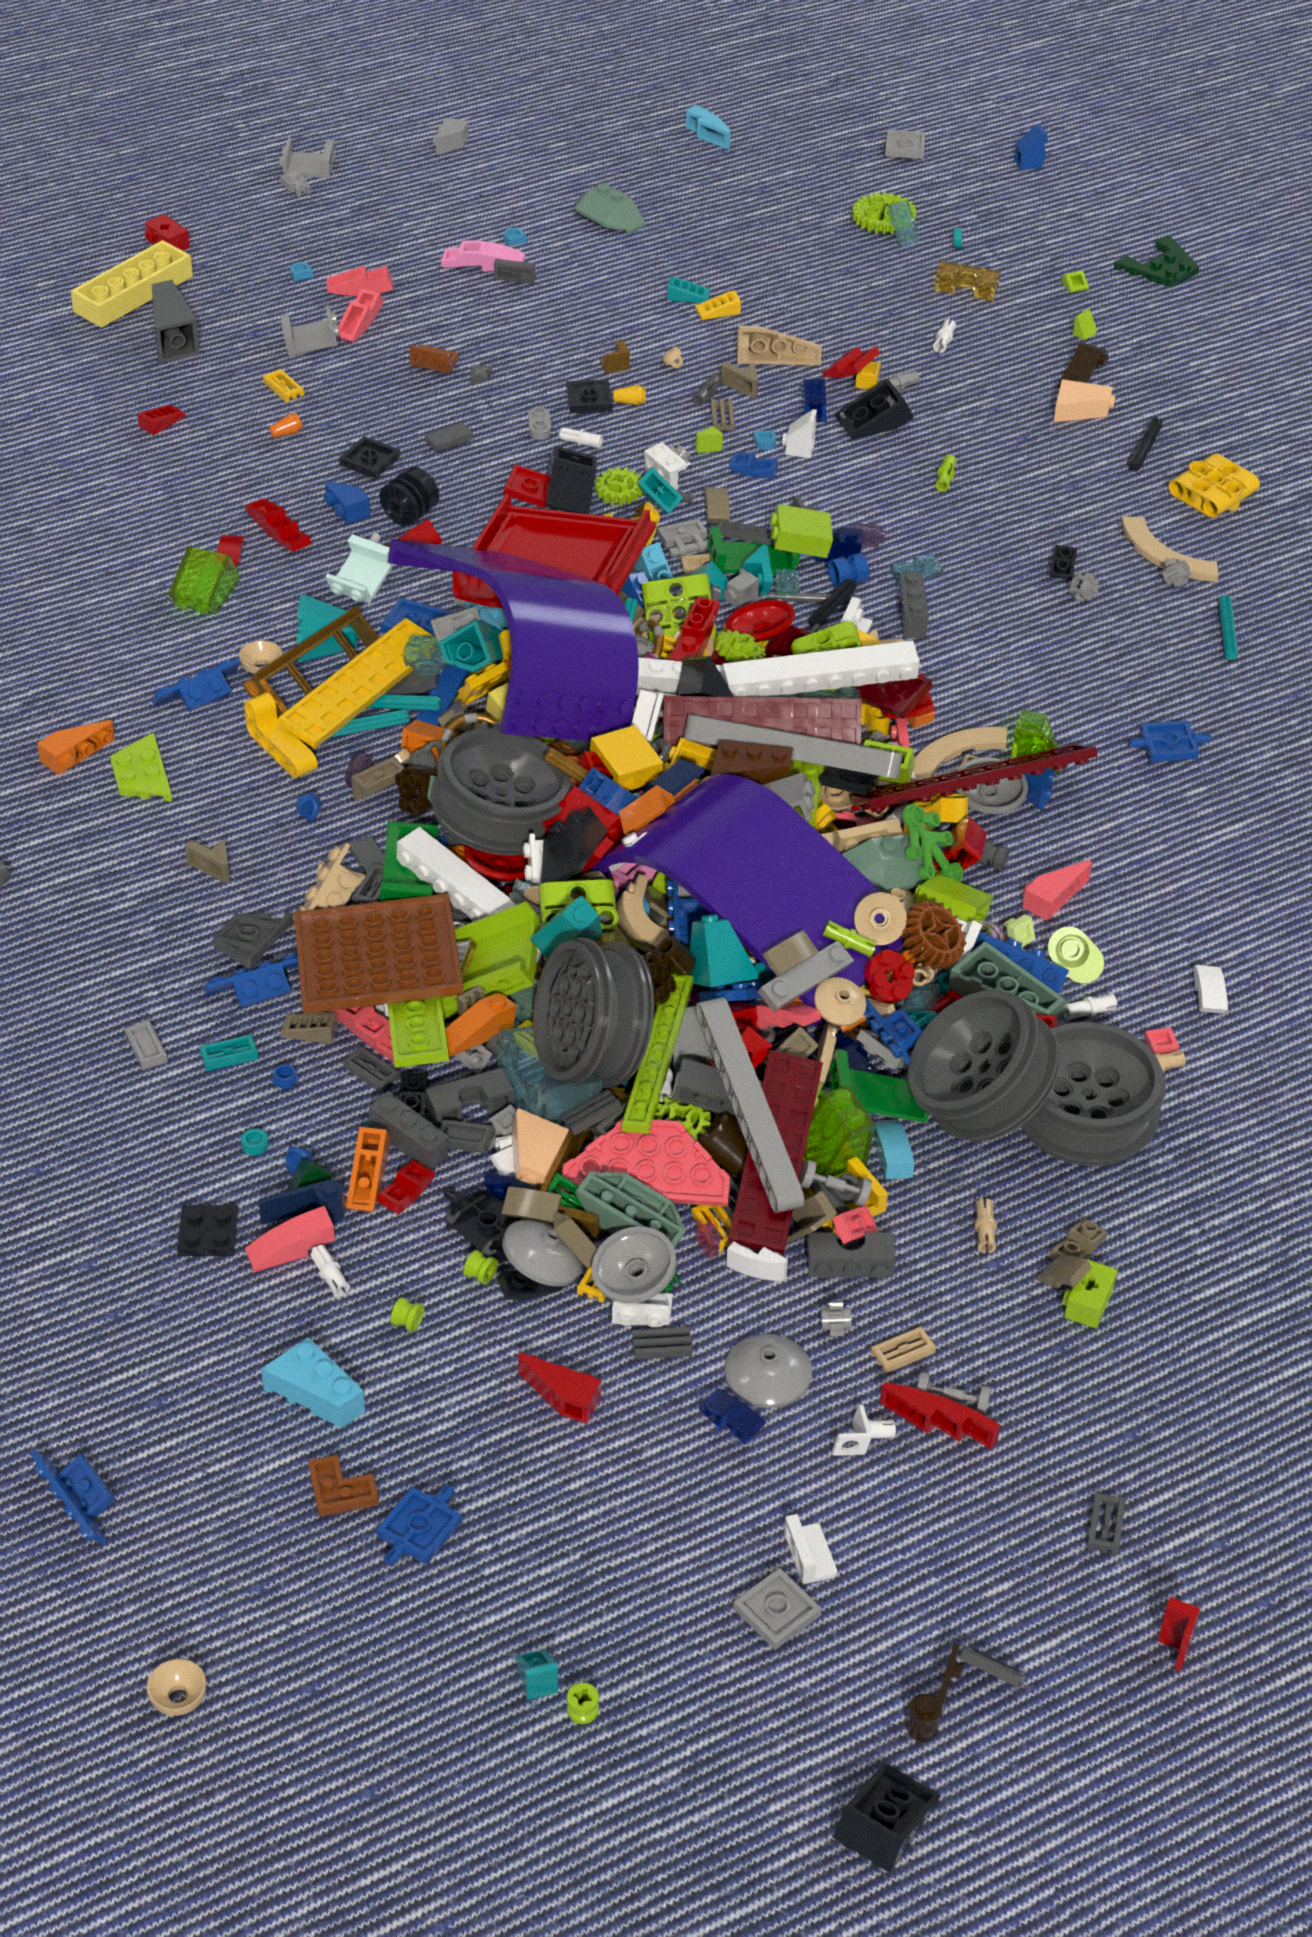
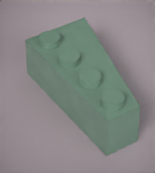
M986 941L953 967L950 972L948 989L955 990L961 996L965 997L986 990L1002 991L1023 999L1035 1014L1054 1015L1057 1017V1022L1062 1019L1066 999Z

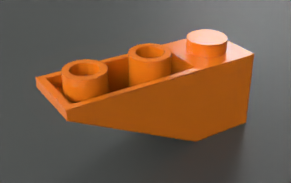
M107 720L52 733L37 743L40 762L60 775L114 741L113 722Z

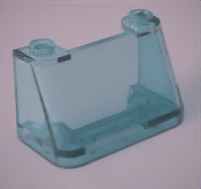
M533 1026L500 1031L497 1069L503 1068L514 1090V1104L517 1109H522L556 1123L562 1119L561 1115L597 1096L602 1091L601 1078L596 1076L594 1072L581 1084H561L551 1078L539 1061L535 1047Z

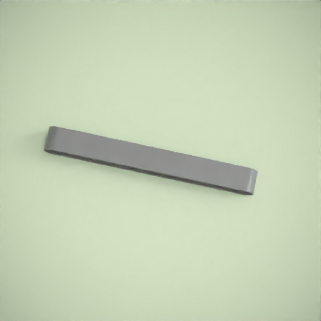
M688 714L684 739L718 745L720 740L794 748V760L890 778H899L903 753L695 714Z
M725 997L698 1002L696 1004V1013L699 1024L774 1213H780L803 1207L804 1195L727 1000Z

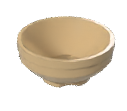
M270 641L250 642L240 650V664L246 671L255 674L264 668L256 667L257 665L270 664L282 656V650L277 644Z
M185 1659L166 1661L156 1667L150 1674L147 1682L148 1697L152 1705L163 1714L178 1716L191 1712L199 1706L205 1696V1674L192 1661ZM176 1690H184L188 1693L187 1698L179 1703L172 1702L169 1696Z

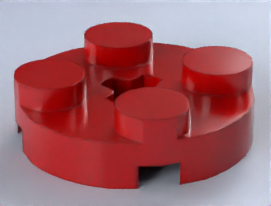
M887 949L868 959L864 968V979H868L870 985L868 990L876 1000L886 1004L904 1000L911 992L915 969L901 954ZM885 972H889L891 974L892 981H887L888 976L885 975Z

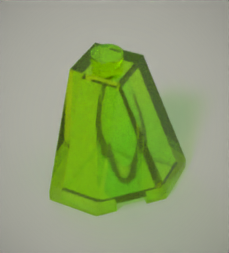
M1023 710L1015 727L1011 758L1058 748L1059 745L1047 714Z

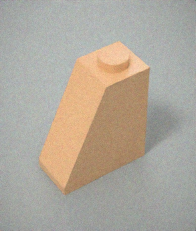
M1062 379L1056 402L1054 421L1061 422L1107 417L1109 408H1114L1115 396H1112L1113 387Z
M518 1108L512 1126L515 1182L528 1189L540 1191L568 1136L569 1129Z

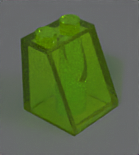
M187 546L168 594L174 605L180 609L190 608L201 614L211 613L217 615L240 582L241 577L230 556Z
M848 1085L824 1093L813 1110L803 1161L806 1162L808 1159L816 1162L815 1172L824 1177L827 1175L835 1177L846 1172L847 1161L856 1156L867 1167L875 1123Z

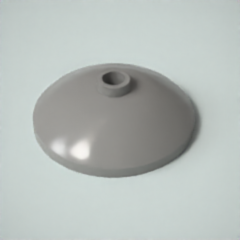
M992 757L976 758L967 761L958 770L1002 761V759ZM1022 774V778L1018 780L1004 778L1000 779V783L996 785L985 786V783L977 785V789L962 791L961 788L955 790L956 794L968 795V806L976 811L987 814H1002L1013 811L1024 802L1028 792V783Z
M533 1219L519 1220L512 1223L503 1235L502 1245L508 1260L523 1275L538 1283L549 1286H565L574 1282L582 1271L583 1263L554 1231V1225L551 1223Z
M630 1227L612 1234L599 1246L592 1261V1277L599 1291L607 1298L620 1303H638L656 1296L666 1288L676 1271L677 1256L673 1244L662 1232L650 1227Z
M760 1334L740 1341L731 1349L725 1361L724 1374L728 1387L742 1401L760 1408H779L794 1403L806 1393L812 1379V1364L804 1349L794 1341L779 1335Z

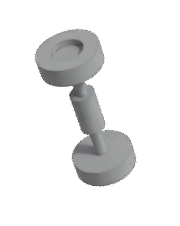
M806 1160L799 1178L801 1187L808 1189L812 1180L815 1179L824 1182V1186L840 1191L846 1189L855 1192L854 1204L859 1206L866 1204L871 1191L872 1180L862 1177L858 1186L855 1187L846 1184V1180L830 1175L824 1177L815 1174L816 1162Z
M921 1372L917 1389L941 1394L942 1397L954 1401L963 1402V1400L977 1402V1412L986 1416L991 1387L982 1386L980 1397L964 1394V1390L944 1386V1389L929 1386L930 1374Z

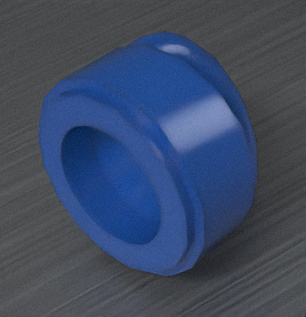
M307 793L297 800L295 806L302 817H305L308 821H313L317 817L322 804L316 794Z
M295 1146L287 1149L285 1163L290 1173H295L302 1157L313 1162V1155L309 1150Z

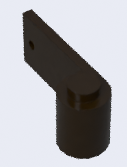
M1081 342L1058 387L1060 388L1062 379L1088 383L1095 368L1101 369L1102 366L1105 367L1109 355L1106 354V349Z
M674 936L663 939L655 950L628 938L623 941L635 949L641 956L654 951L657 953L664 952L668 958L670 973L677 976L687 975L695 967L696 957Z
M953 1644L939 1697L922 1693L916 1695L910 1701L906 1730L908 1735L918 1742L931 1741L936 1737L953 1677L958 1679L961 1677L964 1662H957L960 1647L958 1644Z

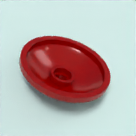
M780 600L753 602L740 607L729 615L725 623L726 630H730L732 633L736 630L739 634H749L755 638V642L768 641L790 627L795 619V612L789 603Z
M467 845L465 846L464 857L475 871L485 877L502 882L525 879V865H528V858H524L523 855H496L479 851Z

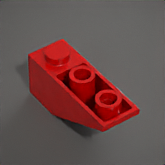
M519 1352L518 1374L560 1415L588 1424L601 1399V1379L595 1378L590 1374H583L568 1369L564 1365H556L541 1360L534 1355L529 1356Z

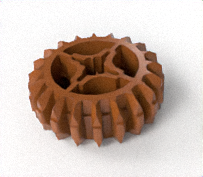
M924 900L910 907L909 911L906 912L907 922L905 929L900 936L905 939L903 946L908 947V954L915 956V962L922 961L923 968L930 966L932 970L943 969L957 962V959L965 952L963 948L967 944L964 940L966 933L961 931L964 924H960L956 920L958 915L953 916L951 908L944 909L943 903L936 904L934 900L928 902Z

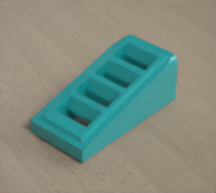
M670 276L667 300L703 303L709 300L711 289Z

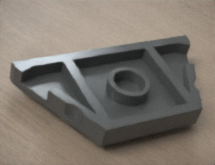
M285 912L283 918H269V913L235 914L214 936L213 946L246 968L251 969L293 923V913Z

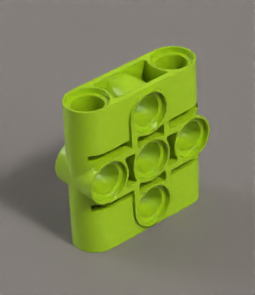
M708 574L656 580L641 584L646 621L650 620L653 613H661L663 619L659 624L663 628L664 635L673 637L675 633L682 629V625L697 597L712 599ZM679 586L683 589V592L680 596H672L670 594L671 588ZM678 609L686 612V616L681 620L673 617V613ZM714 624L711 633L714 644L717 639L716 624ZM648 630L649 640L655 643L654 632Z
M851 621L842 622L796 639L791 645L793 655L862 647L857 626ZM856 686L803 693L805 698H825Z
M614 881L547 882L539 885L541 928L547 923L548 919L553 918L563 907L573 901L571 893L579 892L599 916H607L612 921L611 925L601 924L603 944L611 941L619 942L617 926L619 916L616 911Z

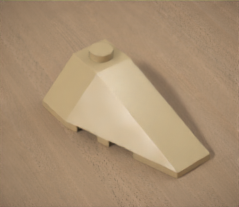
M761 326L738 327L737 364L821 365L822 345Z

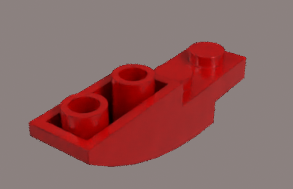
M697 597L682 625V635L668 660L683 661L685 658L703 656L717 618L720 601Z

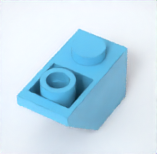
M657 542L645 547L634 566L636 573L644 572L649 582L673 578L660 543Z

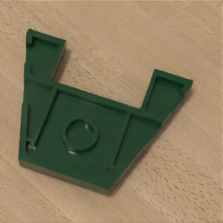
M1170 235L1156 240L1155 248L1164 254L1152 258V260L1144 264L1128 255L1114 263V269L1121 271L1123 268L1129 270L1130 274L1134 276L1142 274L1148 276L1149 281L1170 288L1199 273L1197 263Z

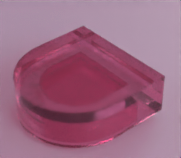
M710 1222L699 1225L696 1235L700 1247L709 1258L718 1256L721 1234Z

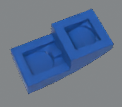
M754 452L733 453L729 468L734 472L751 477L775 478L779 464L777 458L756 459Z

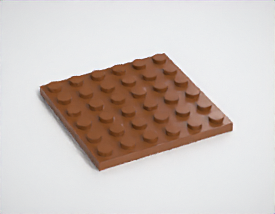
M448 893L294 912L303 1014L464 994Z

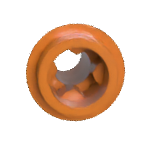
M289 413L274 425L269 426L270 433L274 439L299 433V430L303 429L302 422L297 413Z

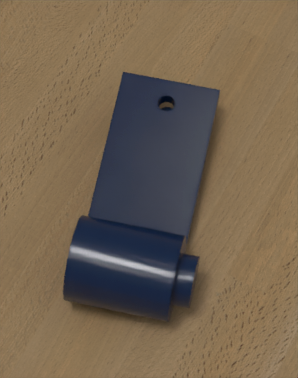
M325 1180L258 1199L261 1225L300 1215L325 1206L332 1223L340 1221L346 1213L344 1189L342 1184L335 1180Z

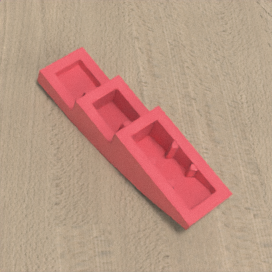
M764 999L743 1001L757 1007V1028L760 1030L772 1025L784 1028L794 1023L806 1026L821 1020V1010L802 1003L791 1002L778 1011L773 1012Z
M373 1006L329 1011L337 1013L338 1020L374 1050L394 1062L389 1020L376 1013Z

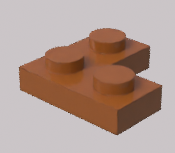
M338 1455L308 1460L319 1517L379 1505L373 1474L343 1479Z

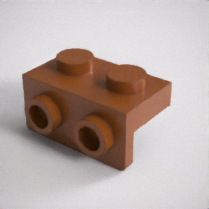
M421 344L418 346L412 345L409 348L410 365L450 373L459 360V354L453 351Z

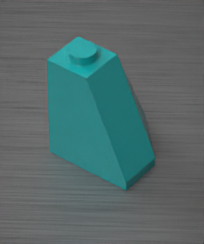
M300 595L297 645L348 611L307 595ZM348 625L340 631L352 648L356 649L358 639L360 638L352 627ZM331 636L298 658V661H307L344 652L334 636Z
M477 619L438 642L445 663L473 673L504 659L498 638L502 631Z
M582 896L563 907L530 938L547 959L560 944L574 938H588L599 946L604 943L600 916Z
M717 914L702 916L701 921L692 922L690 952L696 957L693 971L687 975L693 976L694 984L716 987L758 979V973L729 920L720 919Z

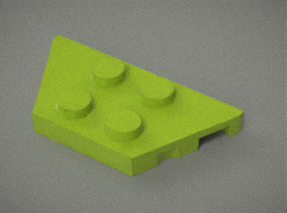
M154 733L145 736L110 756L119 795L138 796L145 799H150L151 795L164 796V801H172L171 790Z

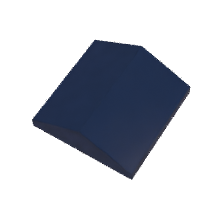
M680 759L649 783L641 793V796L656 785L675 796L703 774L705 770L699 765Z

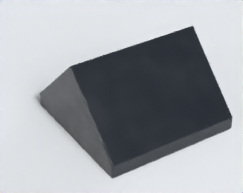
M710 656L690 657L682 661L678 695L734 697Z

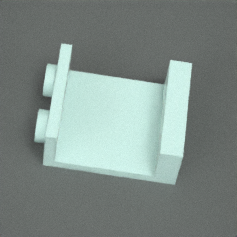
M352 534L348 540L352 551L337 576L327 573L325 578L330 590L335 594H344L354 601H363L370 604L394 565L387 563L390 548Z

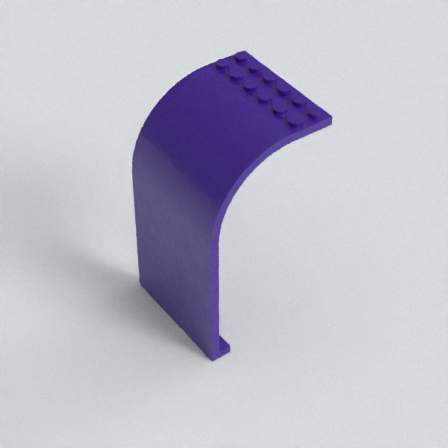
M391 539L387 563L463 572L482 579L498 596L506 614L511 638V672L501 733L591 741L592 737L630 727L638 685V648L629 613L621 599L612 589L598 581L509 553Z
M730 774L711 775L699 780L675 799V803L666 808L664 813L635 832L637 837L647 832L643 837L627 847L625 846L628 844L624 845L621 842L599 860L594 867L586 871V873L600 871L609 879L613 877L609 869L611 865L636 863L663 873L682 886L709 913L717 914L720 919L729 920L740 942L776 977L777 975L770 969L763 956L765 952L803 930L818 952L836 942L822 935L828 920L849 930L851 928L856 930L854 914L858 904L866 896L881 892L781 797L752 780ZM880 913L876 914L874 917L875 922L878 924L883 922V915ZM899 937L892 943L876 945L871 956L887 949L899 953L905 947L903 946L905 939ZM851 948L845 949L854 962L851 966L833 977L848 979L860 988L868 981V979H864V968L869 957ZM817 987L803 994L799 999L805 1005L816 1008L814 994ZM821 1016V1020L816 1021L812 1024L815 1027H817L824 1020V1018Z

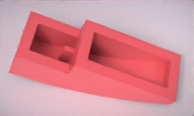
M364 265L327 278L328 293L358 296L361 288L377 293L393 290V278L387 266L367 271Z
M361 288L355 302L350 301L338 326L340 337L336 338L353 343L367 330L384 303L380 293Z
M325 1206L303 1213L271 1229L247 1246L245 1252L253 1271H261L307 1257L309 1248L335 1241L334 1226Z

